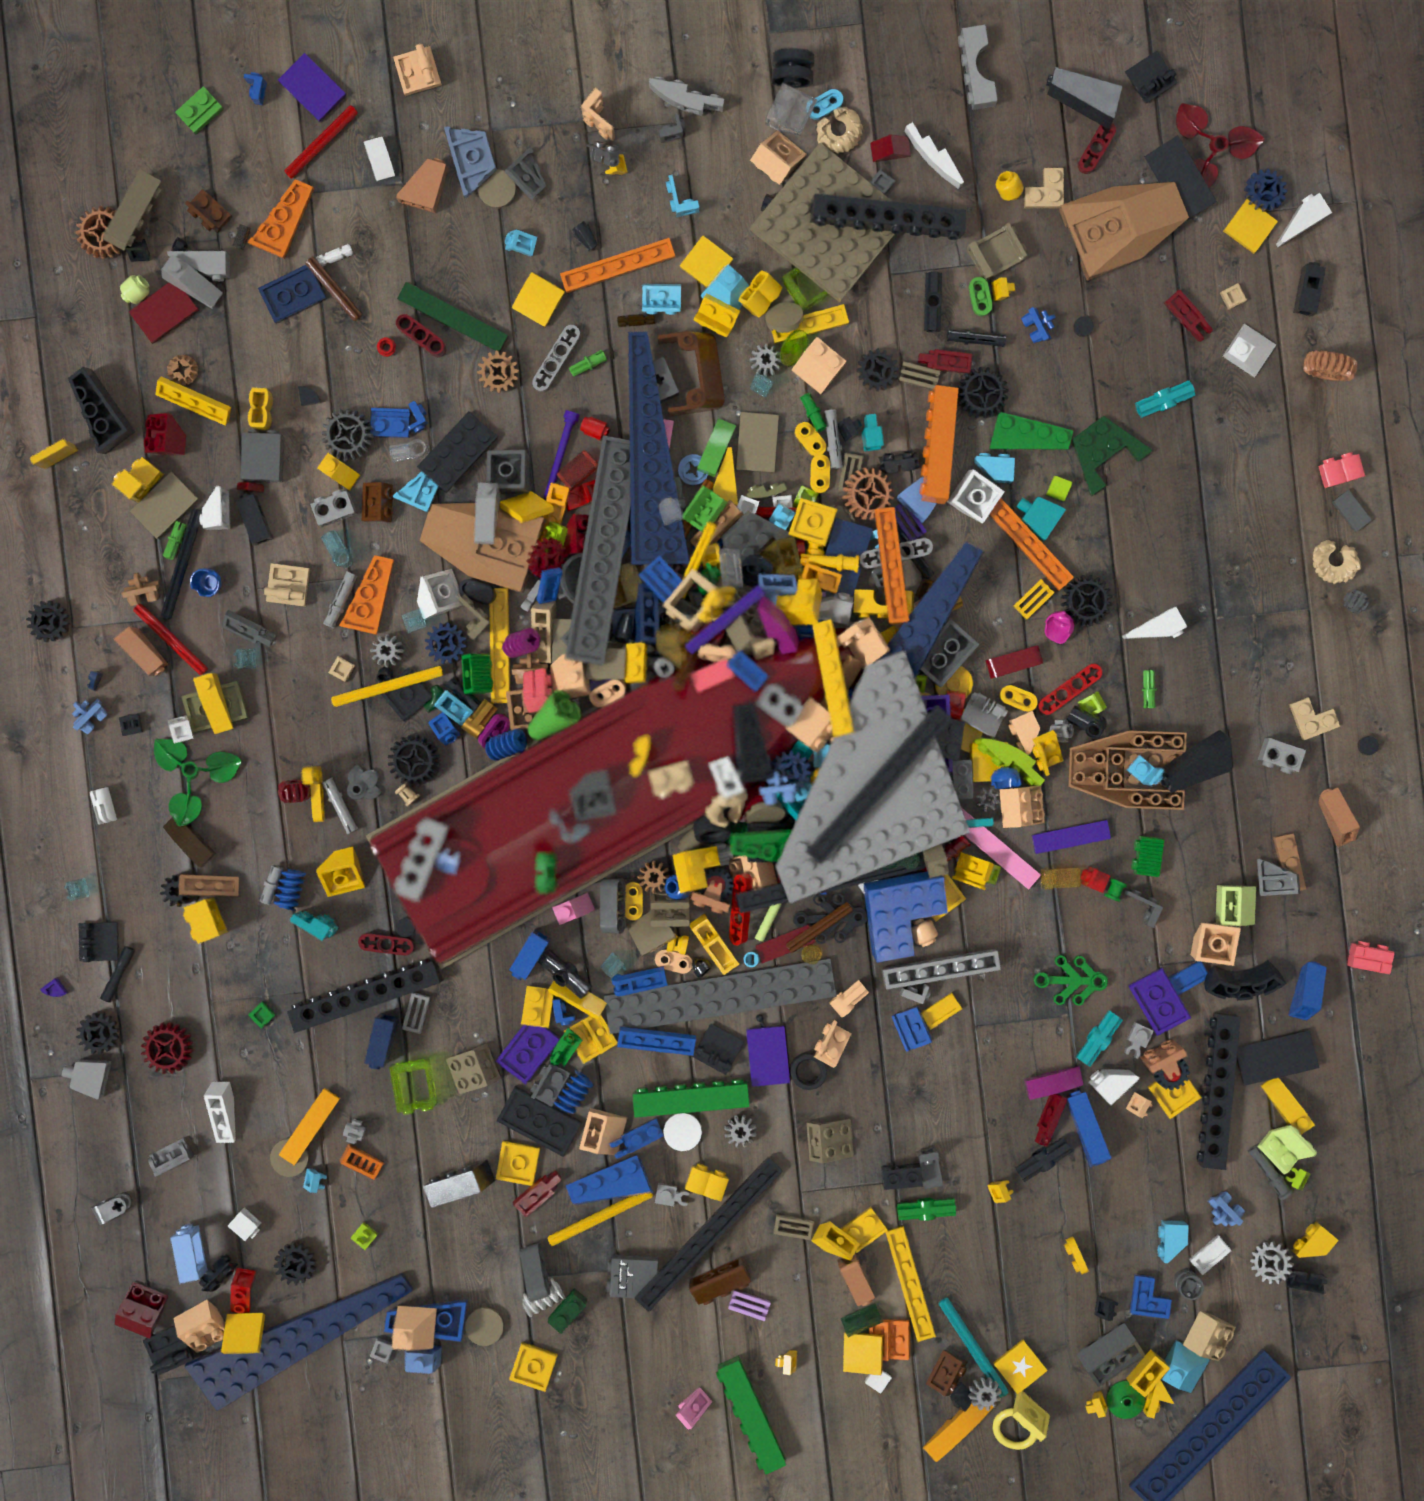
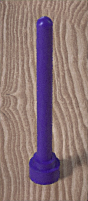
M565 410L563 417L565 418V427L545 490L544 500L547 499L551 482L556 483L572 427L579 420L580 414Z

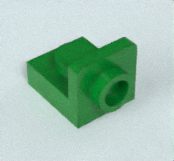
M708 562L705 564L707 569L699 574L712 585H715L720 580L722 574L716 565L713 567ZM696 583L701 594H706L707 591Z

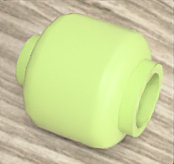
M140 275L129 276L120 285L122 299L127 303L139 304L149 295V283Z

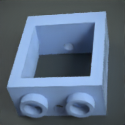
M183 1225L171 1237L179 1283L199 1280L208 1270L199 1225Z

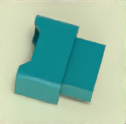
M876 414L866 415L864 417L865 428L861 432L864 452L881 450V446H884L882 426H877Z

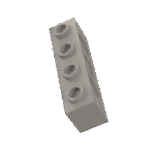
M429 818L420 821L417 827L418 837L416 840H412L409 848L412 851L410 857H406L402 865V869H404L402 877L398 876L394 887L397 888L395 893L415 901L421 899L449 826ZM425 835H430L433 838L432 845L427 846L424 844L423 838ZM418 853H422L425 856L424 864H419L416 861ZM410 872H415L418 875L417 882L414 883L409 880Z

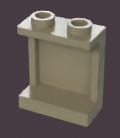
M1009 222L1004 227L981 240L968 244L966 248L981 277L986 281L1024 261L1027 257L1026 253L1028 251L1024 243H1020L1017 238L1018 232L1016 228L1011 226Z

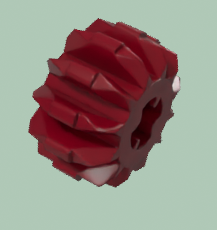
M303 779L287 780L278 785V796L284 803L303 802L311 797L310 785H304Z

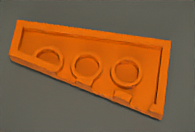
M295 179L281 197L278 205L271 210L265 222L259 226L253 238H250L248 244L285 259L314 187Z
M374 555L363 577L364 579L358 587L339 626L378 635L394 564L393 559Z

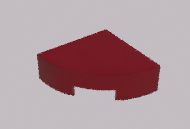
M251 482L237 483L236 490L264 493V486Z

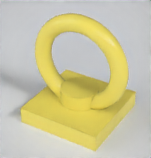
M1021 1391L1019 1394H1016L1014 1408L1005 1409L996 1415L993 1421V1432L996 1439L1002 1445L1010 1449H1026L1033 1445L1037 1439L1042 1441L1046 1438L1050 1415L1026 1393ZM1013 1416L1031 1434L1024 1441H1011L1002 1434L1000 1429L1001 1422L1005 1418Z

